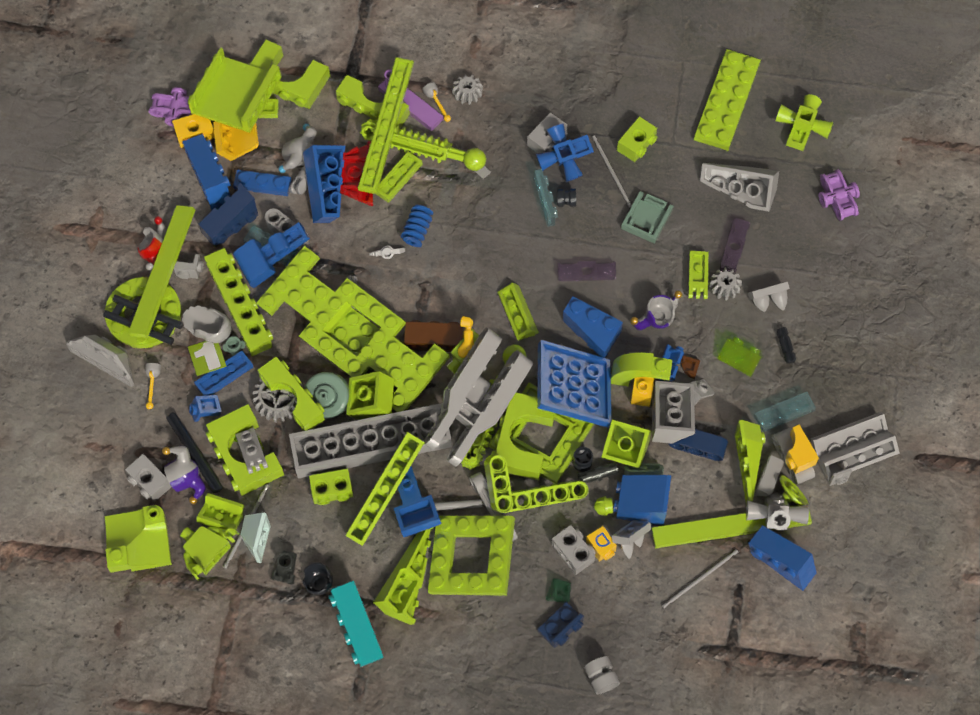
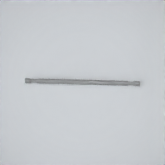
M592 136L619 190L627 201L628 207L631 208L632 204L629 202L596 136Z
M268 484L265 485L251 514L256 513L266 490L269 488ZM241 533L223 566L225 569H227L229 561L242 540Z
M734 550L730 555L726 556L724 559H722L720 562H718L716 565H714L712 568H710L708 571L702 574L699 578H697L695 581H693L691 584H689L687 587H685L683 590H681L679 593L673 596L667 603H664L662 607L666 608L668 604L674 602L677 598H679L681 595H683L685 592H687L689 589H691L693 586H695L697 583H699L701 580L707 577L710 573H712L714 570H716L718 567H720L722 564L728 561L733 555H736L738 553V550Z

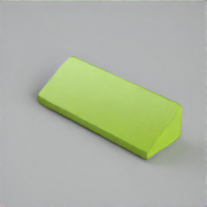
M511 283L498 291L517 340L519 341L538 334L539 332L519 285Z

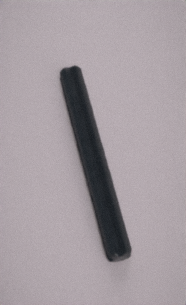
M172 412L167 415V421L183 446L187 447L190 457L198 465L199 471L214 493L223 489L222 484L176 413Z

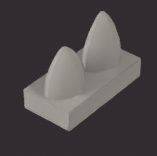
M784 282L748 292L749 300L753 299L757 308L765 312L769 306V295H771L776 306L781 310H785L788 298L787 290L790 289L789 284Z
M633 520L612 535L613 543L621 544L624 554L630 559L634 543L641 547L644 534L651 530V524L646 521Z

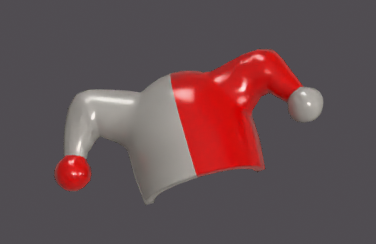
M159 216L154 219V222L158 225L157 232L150 227H145L143 230L145 238L138 246L139 255L149 262L146 264V269L150 271L153 269L167 232L166 227L162 223V218Z

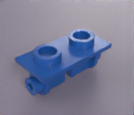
M667 344L662 358L672 360L670 380L658 379L659 381H675L678 370L676 364H680L684 355L682 347L677 346L674 349Z

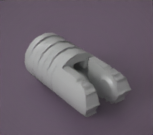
M305 165L291 183L289 193L302 195L308 188Z

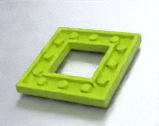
M528 383L522 394L537 397L538 387ZM556 413L554 420L568 428L549 457L517 439L528 422L517 425L510 434L512 443L520 450L544 455L540 476L554 484L559 482L572 461L575 450L582 445L594 426L593 423ZM502 427L499 428L497 433H501ZM497 433L495 434V436L489 444V447L494 449L495 451L497 449V445L495 444Z
M439 516L441 525L435 528L428 593L431 595L507 596L515 518L513 516ZM456 537H491L487 573H452Z

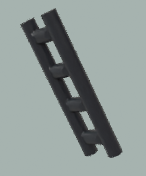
M114 295L112 301L117 304L112 312L105 310L103 317L130 328L139 304ZM124 306L134 310L129 319L119 315ZM157 312L149 336L172 345L174 338L170 337L174 328L181 329L183 322ZM158 320L167 324L163 333L153 330Z

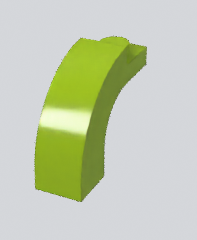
M653 353L621 355L613 361L611 384L629 387L630 380L637 377L670 380L672 360L653 357Z

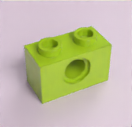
M639 116L618 141L617 151L633 162L639 157L642 158L647 151L646 148L649 145L652 146L657 140V127Z

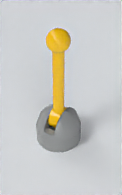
M435 82L425 85L422 89L427 97L434 98L444 115V121L449 122L451 117L447 115L437 98L438 87Z
M147 363L145 366L146 375L150 378L149 397L146 403L147 409H152L154 406L152 403L154 378L158 377L161 372V365L157 363Z

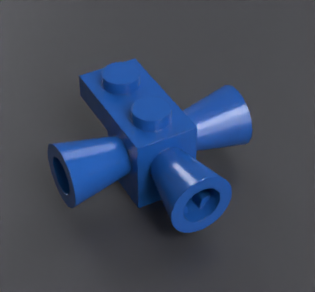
M564 124L547 129L555 145L553 146L554 151L536 154L541 170L543 171L558 162L559 166L562 164L564 166L566 182L583 176L574 160L594 153L588 135L572 141L571 139L566 141Z

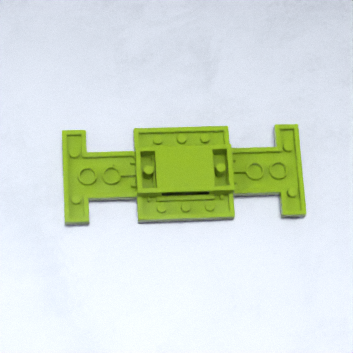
M304 246L256 304L271 316H273L283 302L301 314L310 323L299 337L350 377L364 375L368 369L394 378V386L397 390L393 394L392 409L396 412L406 411L450 358V355L434 343L425 356L421 358L395 338L406 324L403 319L348 278L334 292L310 274L309 271L320 258Z

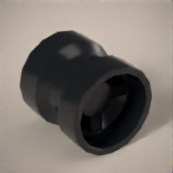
M576 188L566 191L564 189H557V207H564L565 205L576 207Z
M579 447L574 452L573 466L580 472L588 471L592 466L593 453L587 447Z

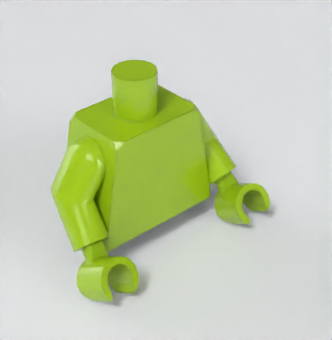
M201 526L196 532L192 531L189 527L182 531L180 536L187 541L183 545L185 551L183 558L186 568L193 574L196 580L199 579L198 575L200 573L207 575L231 548L229 541L234 543L235 540L232 537L235 534L239 535L237 530L233 527L226 529L210 526L205 528Z

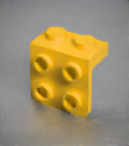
M216 121L213 122L216 153L232 161L258 147L256 123L249 133Z

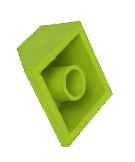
M612 420L601 457L640 468L652 431Z

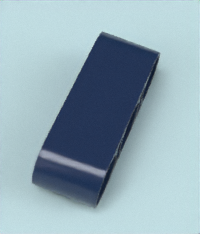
M695 429V434L674 443H668V445L683 452L714 461H722L728 440Z

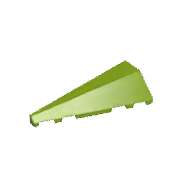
M434 527L416 534L373 602L386 615L410 625H414L416 620L413 616L415 608L419 605L417 596L419 589L423 585L428 559L425 556L427 547H430L431 544L429 540L430 531Z

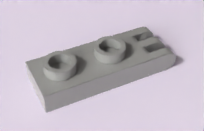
M251 428L235 434L249 474L253 473V466L256 467L257 471L261 470L259 464H262L264 469L268 468L255 429Z

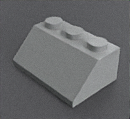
M655 381L652 392V442L674 443L695 434L694 384Z

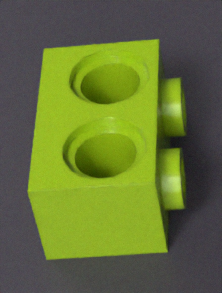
M348 469L309 476L314 504L326 505L330 501L338 500L342 502L353 497ZM339 484L346 485L344 489L336 488ZM321 487H325L327 489L323 493L317 492V490Z

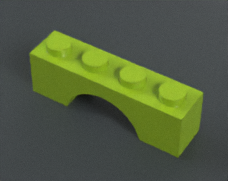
M347 75L336 90L337 101L344 106L353 108L358 113L369 116L372 120H378L382 103L368 100L363 94V83ZM405 103L402 104L396 126H399V129L410 115L409 105Z
M277 357L273 358L257 370L260 379L270 391L286 390L291 392L297 398L296 407L292 412L294 420L303 431L312 430L325 420L323 414L325 410L320 403L317 402L315 404L312 400L313 396L307 388L303 389L300 386L301 381L295 374H290L288 371L290 369L285 361L282 360L280 362Z

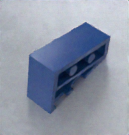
M573 296L563 311V322L578 337L580 336L587 343V346L593 349L599 357L606 358L622 332L623 322Z
M763 525L749 542L752 556L762 560L802 591L817 574L813 555Z

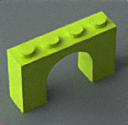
M265 40L250 65L269 71L272 64L277 66L283 57L282 46ZM312 60L301 78L293 82L279 81L273 94L278 95L283 100L292 101L299 107L310 109L330 77L329 67Z
M515 393L506 407V415L501 416L499 426L502 427L501 433L496 435L495 444L497 449L492 451L491 455H500L506 459L509 474L539 480L544 455L518 449L512 443L510 434L517 425L525 422L553 427L556 413L538 409L537 397ZM494 459L492 461L493 468L497 469L499 461Z
M249 404L206 424L208 432L205 434L210 443H215L216 448H214L218 459H223L225 464L222 467L226 475L231 474L233 480L230 482L235 492L239 490L241 496L284 476L283 469L274 452L265 456L268 468L264 469L263 465L259 464L261 470L257 471L256 467L253 466V473L251 474L248 472L246 463L239 462L230 455L231 446L237 439L235 434L259 427Z

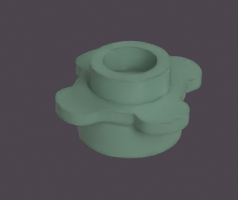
M230 336L226 344L223 345V350L230 352L234 356L241 349L245 348L246 344L236 336Z

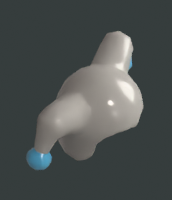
M304 124L303 130L305 133L301 137L291 139L283 145L282 156L286 164L279 166V172L284 173L287 169L305 165L303 152L313 145L312 142L317 132L314 127Z

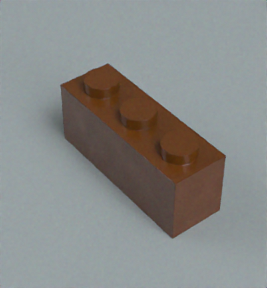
M412 320L406 322L404 345L412 351H429L435 343L445 352H452L463 339V327L458 322L440 323L438 321L421 322Z

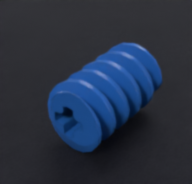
M415 205L411 208L406 225L401 233V238L405 243L417 248L422 247L420 241L425 239L423 235L427 234L426 229L430 227L429 222L432 221L431 215L434 214L433 211L422 205Z

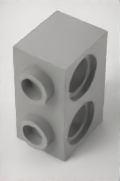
M570 525L552 538L551 545L572 572L577 575L595 562L596 552L590 544L587 545L583 541L582 533ZM571 538L574 543L566 544L564 539ZM582 553L586 558L579 560L576 558V555Z

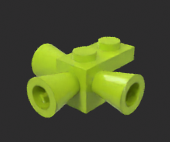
M811 94L805 95L803 106L800 105L798 113L781 104L775 122L793 124L786 146L804 151L811 130L828 139L834 122L815 120L818 112L817 109L822 103L819 97Z

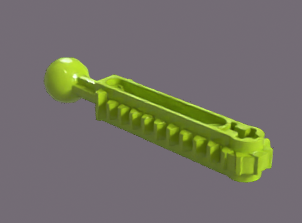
M369 119L361 125L360 134H362L364 140L372 141L377 120ZM396 126L390 145L391 148L394 146L397 147V150L402 148L404 152L409 150L411 154L416 152L418 156L423 154L425 158L430 156L432 160L437 158L438 163L442 160L445 161L447 158L462 161L466 168L471 171L481 170L486 164V155L479 148L463 151L453 148L452 143H449L447 138L442 141L440 137L434 139L433 135L427 137L426 133L420 135L419 131L413 133L412 129L406 131L405 127L399 129V126Z
M513 344L508 346L502 355L503 362L506 364L509 357L515 351H519L526 356L525 350L519 345ZM490 379L489 383L491 384L490 388L495 381L494 379ZM498 422L477 436L461 462L462 467L472 470V468L480 466V462L483 461L481 454H486L484 447H489L488 441L492 440L490 434L495 433L493 427H497ZM472 451H474V457L470 458Z

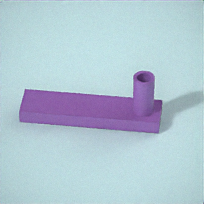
M392 70L385 71V81L378 86V90L384 95ZM407 88L403 103L409 105L410 115L432 131L443 121V116Z

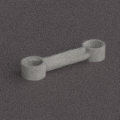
M478 472L470 476L469 480L473 489L482 499L490 515L504 516L503 513L492 509L487 482L482 473ZM515 530L513 533V541L518 539Z

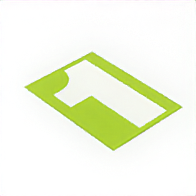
M204 341L188 347L197 376L227 367L219 343Z

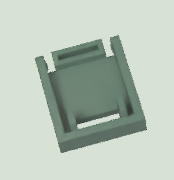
M640 191L624 219L621 229L655 244L674 205L670 204L667 211H665L666 201L647 194L643 201L641 199L644 192ZM636 224L642 228H645L649 230V233L639 228H636L633 225Z

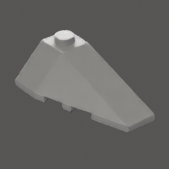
M702 163L700 181L718 191L726 193L734 200L741 201L749 208L769 212L777 190L779 171Z

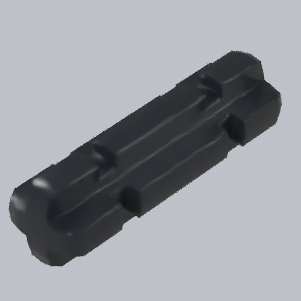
M786 327L777 329V336L780 339L781 349L785 355V362L787 364L794 363L796 356L788 336L789 333Z

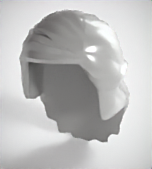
M198 305L196 307L190 306L183 313L182 322H184V327L195 337L202 338L206 342L221 343L230 335L232 328L229 318L214 308L208 309Z

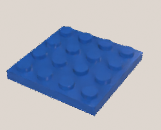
M541 340L538 343L537 408L609 427L611 425L610 359Z

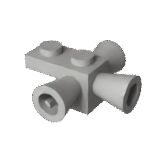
M772 493L770 496H765V505L747 501L746 521L765 518L766 527L777 530H787L790 521L808 524L809 506L789 507L787 500L782 494Z

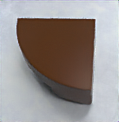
M683 355L681 367L687 376L695 379L700 360Z

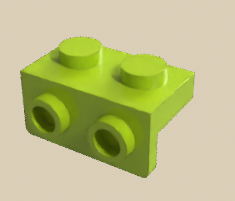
M207 493L205 504L197 516V522L210 527L226 529L233 527L236 530L243 519L244 505Z

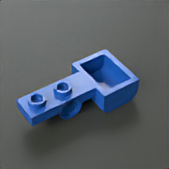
M298 222L284 233L279 232L272 235L268 239L269 243L263 247L255 239L248 241L238 248L233 256L249 285L255 288L276 273L273 264L310 238L303 225Z
M411 465L398 486L403 505L394 508L403 537L441 525L432 495L422 498Z

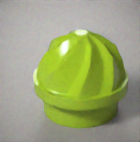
M606 496L598 498L594 504L596 512L604 516L613 513L612 498H606Z

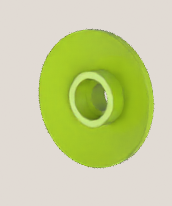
M782 475L780 482L785 491L782 494L789 503L794 501L800 506H809L801 490L789 478Z

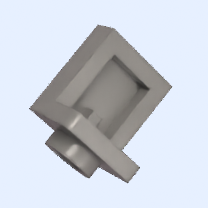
M195 254L194 263L176 261L174 267L175 274L182 279H198L199 273L203 272L204 262L201 261L199 254Z

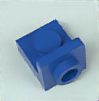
M217 395L195 396L189 405V413L193 416L194 422H198L201 417L219 416L222 412Z

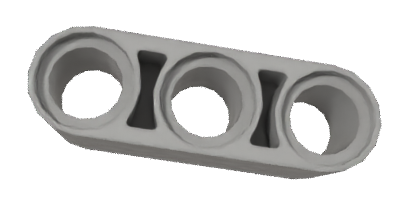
M272 208L265 213L267 228L274 234L284 233L285 230L296 224L278 209ZM310 240L296 248L295 251L299 253L304 246L310 249Z
M788 428L773 434L772 441L781 460L784 461L791 479L798 485L815 478V472L813 467H810L795 474L792 469L788 468L785 459L788 451L793 448L790 436L792 429Z

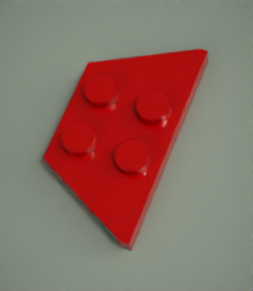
M368 141L367 145L361 148L355 147L349 152L343 153L344 167L342 168L341 175L343 182L340 187V193L373 206V193L358 190L371 141Z

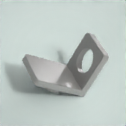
M704 379L689 383L694 384V406L700 399L715 394Z
M850 468L833 474L831 479L827 480L829 485H840L847 482L852 470Z

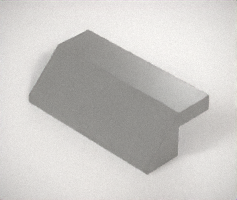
M882 412L811 438L812 447L819 457L818 463L827 480H830L835 473L850 468L852 471L899 454L896 437L888 431L885 415Z

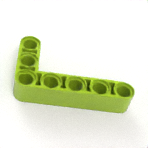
M490 455L484 462L490 504L496 512L508 513L585 498L588 494V486L582 481H568L511 492L506 459L500 455ZM494 459H497L499 461V466L497 469H494L492 467V461ZM500 478L502 486L500 489H497L495 482ZM576 485H579L580 492L578 495L574 493V487ZM558 488H560L562 492L559 498L555 496V491ZM541 491L543 494V498L540 502H538L536 499V495L538 492ZM520 495L524 497L522 505H519L517 502ZM501 498L505 500V506L502 509L498 506Z

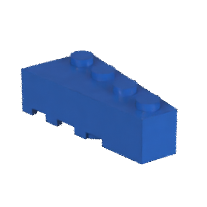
M201 134L182 142L205 198L209 202L211 211L214 208L218 210L226 202L224 198L227 195L230 197L228 191L230 183L227 176L222 175L225 173L221 163H216L219 160L215 151L211 152L213 148L210 140H206L204 135Z
M312 145L303 152L313 223H331L340 217V187L343 182L341 175L342 168L344 167L343 153L345 152V146Z

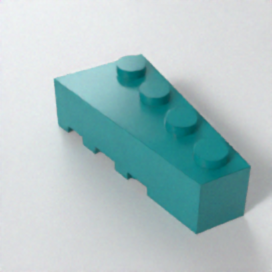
M352 581L331 589L329 599L332 607L336 606L339 612L336 615L339 625H344L347 632L343 635L347 645H352L354 652L351 653L355 665L359 663L360 667L384 658L355 582Z

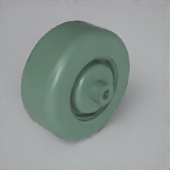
M322 372L312 376L305 384L304 389L307 388L310 391L315 404L317 402L320 403L325 410L323 413L324 419L335 418L347 409L349 385L342 376L333 372Z

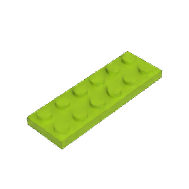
M726 50L695 133V141L729 151L759 68L760 59Z

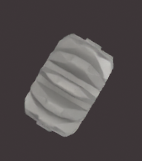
M465 74L464 78L458 76L457 81H454L452 93L456 101L461 100L462 105L465 102H468L470 105L471 101L477 103L478 98H481L483 86L480 84L479 78L474 79L473 74L470 77H467Z
M726 267L723 269V272L718 269L716 275L713 274L711 276L709 287L712 288V294H718V299L721 296L725 300H728L729 296L734 299L741 290L742 280H739V274H734L733 269L727 272Z

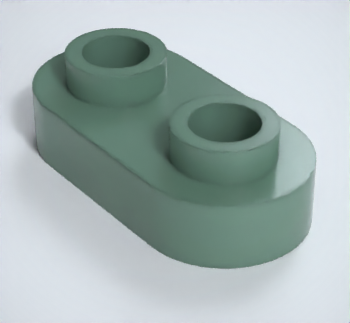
M641 463L640 468L629 465L624 466V475L664 474V467L657 463Z

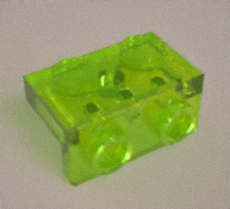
M735 336L733 339L728 338L717 359L752 377L760 360L763 358V355L760 354L761 350L754 346L749 348L743 345L744 341Z

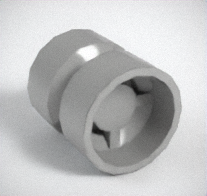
M608 656L600 657L585 665L584 668L588 677L593 679L591 684L596 694L608 692L620 684L616 673L611 671L613 666Z

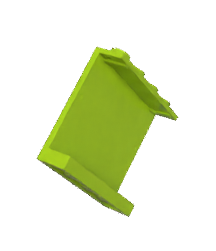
M220 47L217 54H214L210 66L205 69L202 80L197 83L193 95L189 96L188 104L192 114L250 133L281 79L280 68L272 64L270 70L266 71L226 58L223 48Z

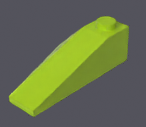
M739 420L734 436L747 505V501L753 502L762 446L765 443V434L761 432L760 425Z

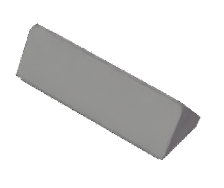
M772 455L768 457L756 484L754 496H769L772 494L784 463L783 460Z

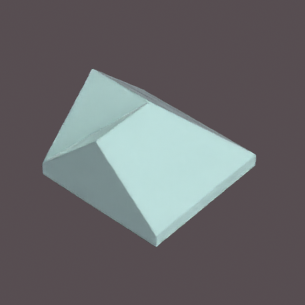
M266 513L245 515L241 530V537L257 563L262 562L271 527Z

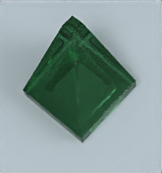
M553 578L546 595V600L570 602L571 583Z

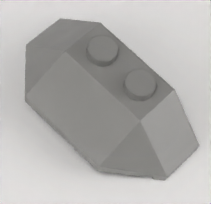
M96 335L82 336L69 340L66 343L70 352L128 386H134L130 360L127 351L123 347H115L107 338H100Z

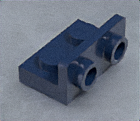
M566 602L537 631L554 648L558 645L562 646L569 639L568 635L572 631L577 632L584 625V615L582 613L578 614Z

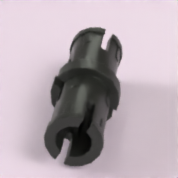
M616 462L600 467L597 465L594 466V469L577 474L579 481L589 483L596 480L602 481V478L619 474Z

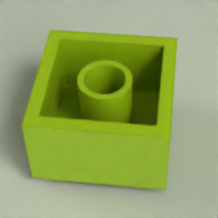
M380 371L349 378V400L346 414L357 420L391 414L394 378Z

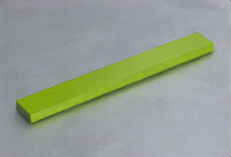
M395 58L359 182V191L377 194L413 69V60Z
M176 205L128 332L130 336L148 338L194 216V207Z
M810 511L807 525L812 524ZM746 513L652 527L651 530L655 548L753 534L757 533L762 525L766 527L765 518L746 521ZM790 521L787 528L805 526V524Z

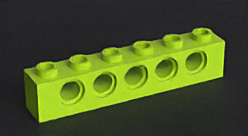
M225 248L205 256L206 265L251 356L272 348L271 340H273V336L269 329L265 330L263 326L266 324L262 314H257L256 309H258L254 298L250 300L248 296L250 290L246 283L242 284L240 279L243 277L239 268L235 269L233 266L235 260L232 254H227ZM224 269H228L225 273L221 272ZM232 284L236 285L233 288H229V286ZM239 299H243V300H244V301L241 302V303H236V301L239 300ZM245 315H251L250 318H243ZM254 330H259L256 334L251 333Z
M409 432L406 433L347 531L346 537L362 546L364 545L424 445V441Z

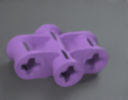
M178 87L171 89L172 95L153 94L152 106L149 108V114L154 117H164L165 123L174 127L173 120L193 115L189 108L187 91Z
M839 169L827 175L821 174L820 182L825 190V193L819 192L821 206L827 208L828 205L832 204L839 221L852 215L858 216V207L853 197L859 198L860 196L857 184L851 182L847 186Z

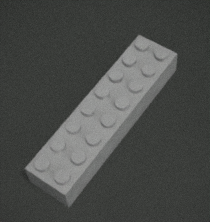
M442 403L289 434L297 477L303 478L310 475L391 460L407 432L422 441L425 440L442 412ZM449 429L435 449L431 450L424 444L418 454L452 447Z

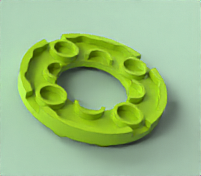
M138 277L122 283L108 298L105 310L112 312L117 303L112 301L114 295L121 296L130 301L138 296H142L149 277ZM168 284L160 304L161 313L180 321L182 314L181 304L176 292ZM124 306L119 314L120 316L125 317L124 312L127 307ZM105 318L110 333L120 343L140 349L154 347L163 343L150 336L148 338L130 336L128 333L129 327ZM158 320L153 330L163 333L167 324Z

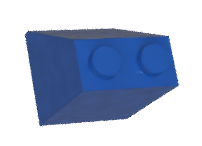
M622 475V481L617 482L616 493L620 494L619 500H615L613 512H617L616 519L650 522V524L663 526L667 513L671 475Z

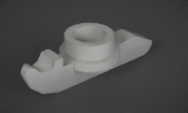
M386 245L381 250L373 251L369 255L390 259L394 254L404 253L405 248L393 249L391 246Z

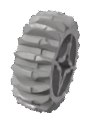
M260 379L261 385L255 384L256 391L252 393L253 397H255L253 398V404L256 405V411H260L259 413L262 417L266 415L268 421L272 417L274 422H277L278 418H281V421L284 422L287 416L289 419H292V412L296 407L297 398L289 391H270ZM263 400L273 403L274 408L266 405Z

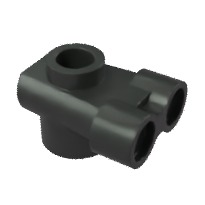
M282 551V554L277 558L278 565L276 570L272 571L270 579L293 585L296 577L293 574L297 554ZM290 559V560H291L290 564H289L288 566H286V565H285L286 560Z

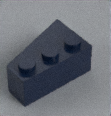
M241 183L237 186L238 190L231 197L227 195L224 198L226 202L218 210L214 208L199 223L201 233L214 248L217 245L223 244L228 237L238 233L243 226L253 222L258 216L254 197Z

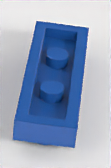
M237 170L233 187L238 190L237 186L241 183L248 191L288 196L292 180L291 177Z
M243 351L225 361L227 367L211 371L194 382L203 396L215 394L253 368V364Z

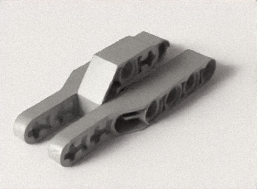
M485 328L481 332L444 390L442 412L424 440V444L433 450L439 445L454 419L465 425L466 428L447 457V461L455 467L462 462L477 436L497 424L533 365L529 358L521 352L515 351L509 357L490 388L491 384L480 375L482 371L487 369L486 365L491 357L497 353L496 349L501 343L502 338L489 328Z

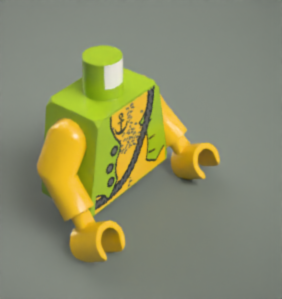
M462 316L460 326L465 327L463 339L452 350L453 360L447 365V368L454 374L479 337L474 329H472L473 320L470 317Z

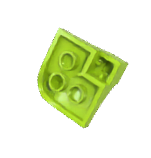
M151 505L143 507L138 511L105 516L107 567L110 572L129 569L131 571L172 565L166 516L160 506ZM153 512H157L155 517H151Z

